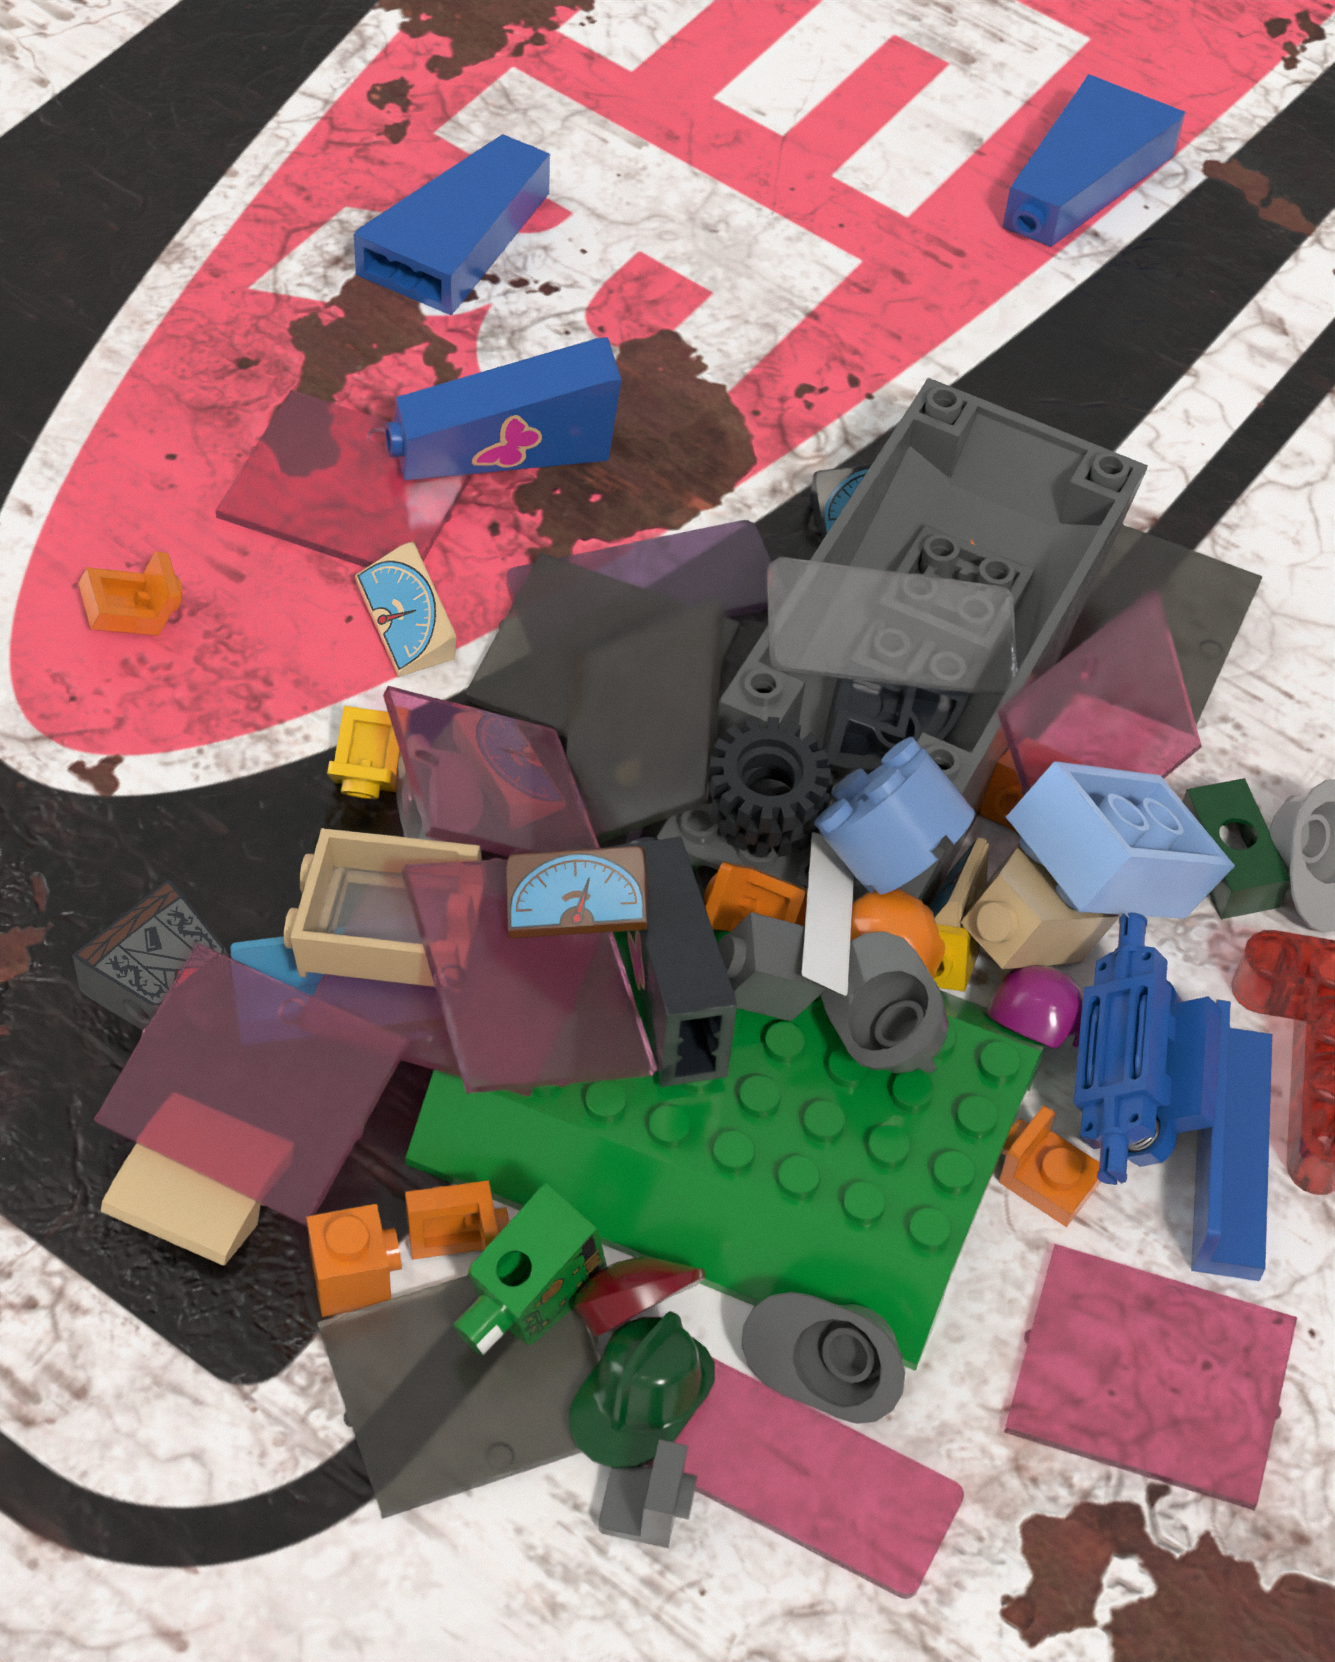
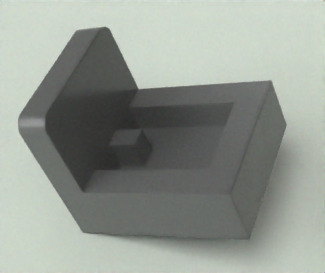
M659 1439L653 1468L641 1465L631 1468H611L598 1521L599 1532L609 1536L669 1548L675 1517L689 1520L698 1475L685 1473L688 1445Z

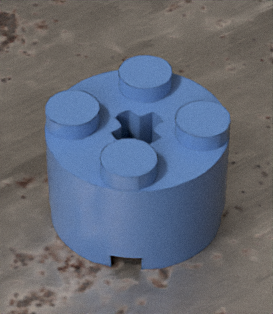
M908 737L891 748L882 758V765L867 775L860 768L841 780L831 792L837 802L824 810L814 822L821 836L870 893L874 889L879 894L891 892L917 877L938 860L932 851L946 835L955 844L974 819V809L923 747H920L913 737Z

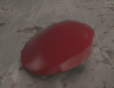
M639 1257L618 1261L592 1275L577 1293L572 1306L593 1336L596 1337L612 1330L647 1309L697 1286L706 1277L704 1268L655 1258Z

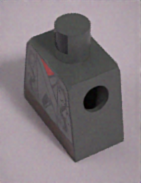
M169 879L72 955L80 991L157 1040H169L190 1021L196 1024L209 1037L215 1038L223 1034L237 1017V1006L223 995L232 985L229 955L223 944Z

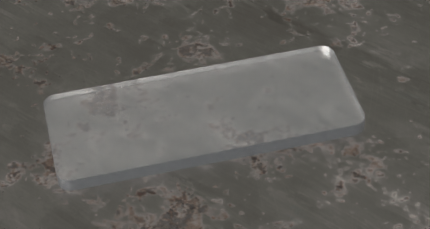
M786 557L777 558L767 568L769 657L771 664L777 670L996 696L1005 695L1017 674L1014 599L1011 591L1006 587Z

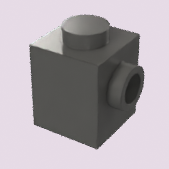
M751 912L728 935H725L720 940L718 947L735 994L737 1008L792 1021L827 989V987L802 975L805 926Z

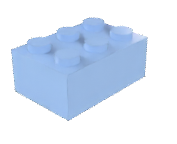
M1054 761L1006 816L1021 836L1019 844L1025 853L1036 862L1044 865L1058 883L1056 891L1060 898L1072 909L1082 913L1128 915V913L1133 912L1150 917L1186 919L1235 866L1161 775Z

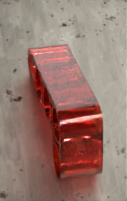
M1263 930L1253 934L1247 940L1232 979V994L1237 1002L1247 1010L1259 1014L1294 1019L1287 1170L1294 1184L1303 1191L1314 1195H1327L1335 1192V1098L1324 1096L1318 1090L1327 1092L1335 1097V1041L1323 1036L1326 1035L1335 1040V985L1328 982L1335 983V940L1277 930ZM1328 1136L1325 1144L1318 1140V1138Z

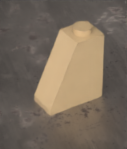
M1018 843L993 873L960 923L1002 969H1012L1034 965L1047 966L1081 963L1120 916L1104 913H1082L1072 909L1058 895L1056 891L1058 883L1045 866L1029 857Z

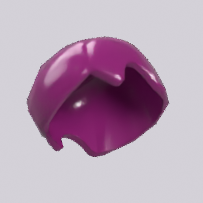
M1034 965L1016 968L1009 972L998 985L985 1012L989 1018L1005 1028L1048 1047H1060L1071 1034L1075 1036L1072 1046L1077 1048L1079 1047L1084 991L1067 974L1051 967Z

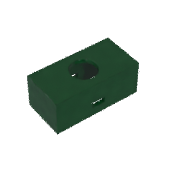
M1242 778L1186 789L1182 802L1235 865L1210 892L1221 920L1280 908L1290 884V876L1271 839L1268 827L1246 779ZM1230 822H1235L1247 849L1238 850L1226 845L1220 837V828L1228 825Z

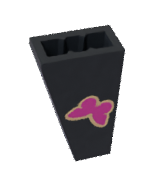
M645 837L629 844L615 845V847L640 846L645 850L649 877L648 929L624 931L660 1087L728 1077L737 1002L682 837L665 839Z

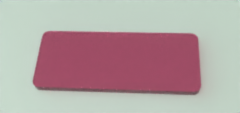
M712 1358L715 1363V1383L707 1399L697 1409L674 1442L688 1445L685 1473L698 1475L695 1491L899 1598L909 1599L915 1596L962 1504L964 1491L961 1485L801 1402L779 1394L763 1383ZM654 1460L644 1465L653 1468Z

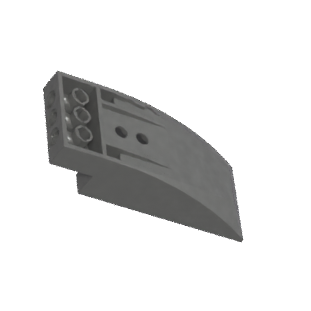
M927 378L721 697L718 707L714 746L719 738L725 741L726 730L733 725H736L743 733L745 720L756 717L759 728H766L769 716L779 718L778 729L787 731L791 721L801 725L799 738L802 740L811 732L819 740L817 751L822 750L838 673L846 662L904 682L913 673L969 693L958 721L943 740L922 733L917 741L918 745L928 752L975 811L974 819L962 837L953 844L945 835L932 851L938 860L917 877L899 887L922 900V903L928 906L980 813V808L997 761L1018 740L1069 638L1141 485L1148 465ZM712 750L656 838L682 837L703 902L706 887L711 878L718 873L719 867L723 862L752 866L808 889L811 838L809 846L801 851L792 842L789 855L778 857L776 846H770L767 857L755 855L757 844H748L745 851L734 846L736 835L734 837L730 835L728 838H725L719 831L720 821L717 823L714 821L711 815L712 804H707L706 800L707 777L710 758L713 755ZM830 770V775H833V781L837 777L850 774ZM772 779L754 781L748 786L752 791L766 796L786 794L792 789L785 783ZM833 795L831 796L829 806L837 802ZM855 876L852 902L868 893L867 889Z

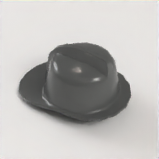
M888 932L866 933L851 940L847 995H842L829 988L821 994L826 1014L843 1041L848 1053L860 1066L873 1070L906 1073L921 1069L931 1074L937 1069L933 1058L944 1045L949 1028L946 1009L938 985L917 951L903 937Z
M787 1292L771 1295L754 1306L743 1325L742 1349L748 1366L764 1385L785 1397L824 1411L835 1418L861 1424L876 1422L892 1412L903 1395L905 1369L902 1362L903 1353L899 1351L895 1333L887 1321L872 1309L855 1304L839 1306L812 1295Z

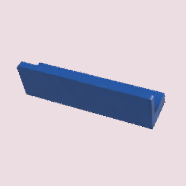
M1217 999L1215 1003L1221 1008L1215 1121L1214 1127L1198 1129L1191 1271L1260 1281L1266 1267L1272 1034L1230 1028L1231 1002Z

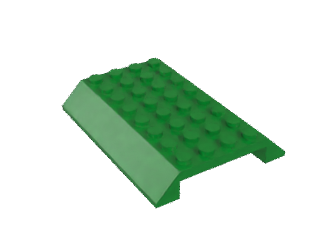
M713 929L717 944L725 935L730 933ZM624 931L509 939L508 934L433 1071L405 1158L406 1165L455 1185L489 1181L492 1200L519 1211L547 1183L598 1229L601 1244L635 1258H655L704 1268L706 1277L699 1284L754 1306L771 1295L796 1292L812 1295L839 1306L855 1304L872 1309L883 1317L894 1331L899 1351L903 1353L902 1362L904 1367L916 1371L940 1313L950 1278L1025 1094L1032 1087L1048 1046L1000 1025L989 1018L985 1012L986 1007L940 990L949 1021V1028L944 1045L933 1058L937 1069L931 1074L921 1069L906 1073L873 1070L860 1066L848 1053L843 1041L826 1014L820 995L792 1021L737 1008L728 1077L660 1087Z

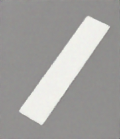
M812 832L802 975L846 996L848 992L854 874L820 834Z

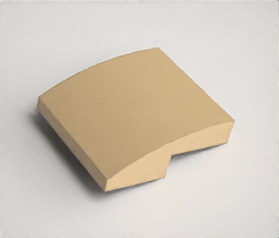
M175 1093L148 1126L125 1160L102 1201L101 1212L225 1266L257 1226L262 1202L292 1167L296 1145Z

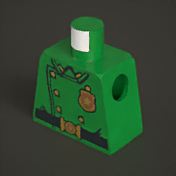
M545 1183L471 1264L468 1275L478 1299L452 1324L454 1330L481 1356L507 1330L512 1332L523 1344L527 1346L534 1344L573 1308L572 1304L577 1293L588 1279L607 1267L598 1229L550 1185Z

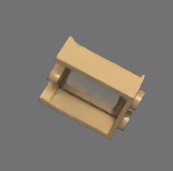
M321 828L315 853L306 854L302 861L300 890L303 894L299 908L289 909L284 926V944L286 948L293 949L299 977H306L307 972L432 986L441 988L454 995H459L485 889L480 846Z

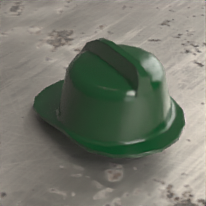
M672 1311L667 1312L663 1318H637L626 1322L615 1330L605 1346L602 1358L578 1389L569 1408V1430L577 1449L592 1462L614 1469L638 1467L654 1460L659 1439L675 1442L697 1409L707 1399L715 1383V1363L707 1348L683 1328L680 1316Z

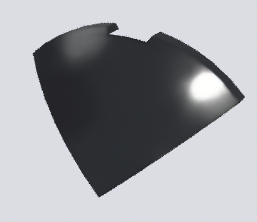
M846 662L838 673L823 742V749H825L829 758L830 770L852 773L862 768L866 774H870L882 765V758L891 748L908 737H913L917 742L922 733H926L943 740L958 721L969 693L913 673L904 682Z

